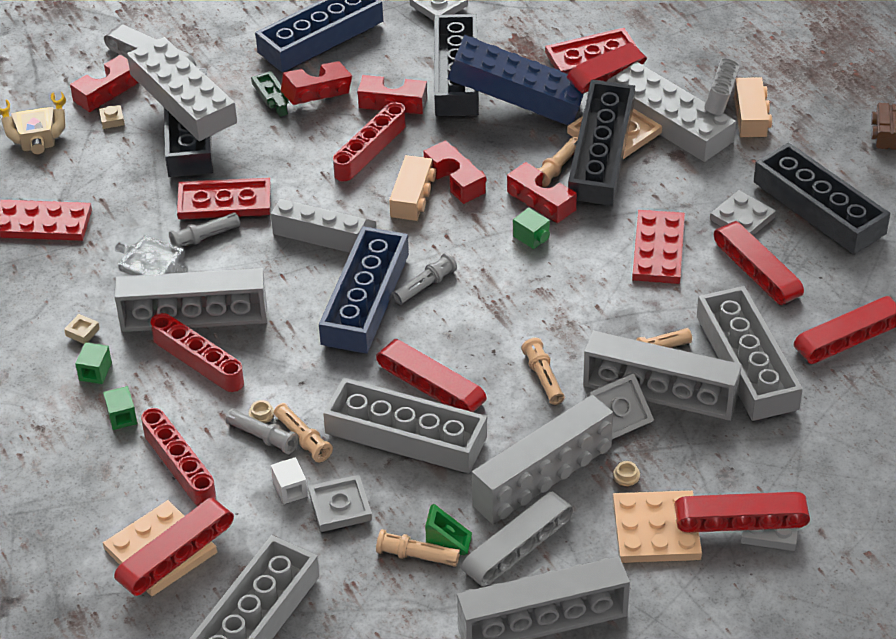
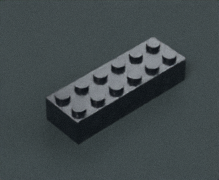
M477 14L435 15V116L479 115V91L447 80L464 35L477 38Z
M207 68L200 69L208 77ZM164 108L165 160L168 177L213 173L212 135L198 141Z
M591 80L568 180V188L577 193V201L613 206L634 108L635 85Z
M789 142L756 161L753 181L756 185L851 253L856 254L887 234L890 212Z

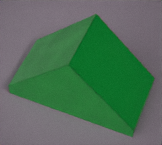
M432 504L425 525L426 543L459 549V554L463 556L468 554L472 532L437 505Z

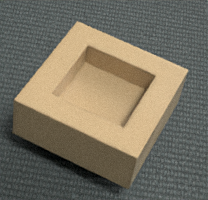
M121 105L99 109L103 129L125 125Z
M78 314L64 331L65 336L85 344L98 332L100 327L99 322Z

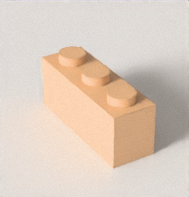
M762 77L735 78L734 100L740 137H767V130L772 127V115L769 114L770 103L767 100V86H763Z
M405 156L389 200L390 217L417 221L420 212H424L425 197H429L430 183L435 181L436 169L432 168V159Z

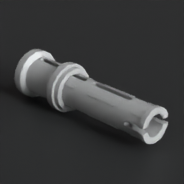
M232 213L195 226L190 224L186 229L177 232L170 231L169 239L173 249L179 251L181 247L190 244L197 245L201 239L240 227V220L236 213Z
M443 253L439 260L427 264L425 271L411 279L398 290L392 292L394 301L402 305L431 283L442 281V277L457 270L455 259L449 253ZM420 282L419 285H417V286L414 287L413 289L409 290V289L412 288L414 285H416L417 283Z
M233 408L228 411V414L236 418L233 419L226 416L225 421L227 424L262 438L267 446L274 445L279 447L285 454H291L295 450L299 439L297 433H288L277 424L267 425Z

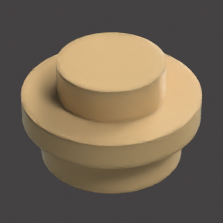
M259 400L251 405L249 416L263 423H268L274 417V409L269 402Z
M623 461L614 469L613 477L618 484L631 486L639 481L640 471L633 462Z

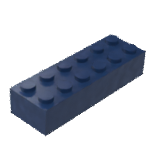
M320 0L256 31L257 53L281 72L289 70L384 22L383 1Z
M466 35L462 39L447 80L568 126L574 122L584 95L567 79L568 74Z
M362 226L319 322L320 345L368 354L391 299L392 292H394L409 256L408 234Z

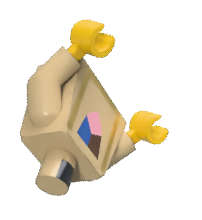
M54 92L51 94V100L56 109L49 107L11 113L12 116H9L10 103L6 100L7 107L5 109L0 108V115L3 116L1 121L6 136L15 144H20L23 151L31 150L34 154H41L45 148L53 147L55 138H58L65 129V109H62V106L66 103L64 94L61 92L62 97L58 101L55 100Z

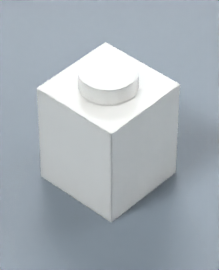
M296 457L271 465L273 484L283 504L308 497L306 478Z

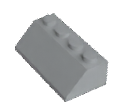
M280 199L271 212L274 235L351 253L362 226L376 227V221Z

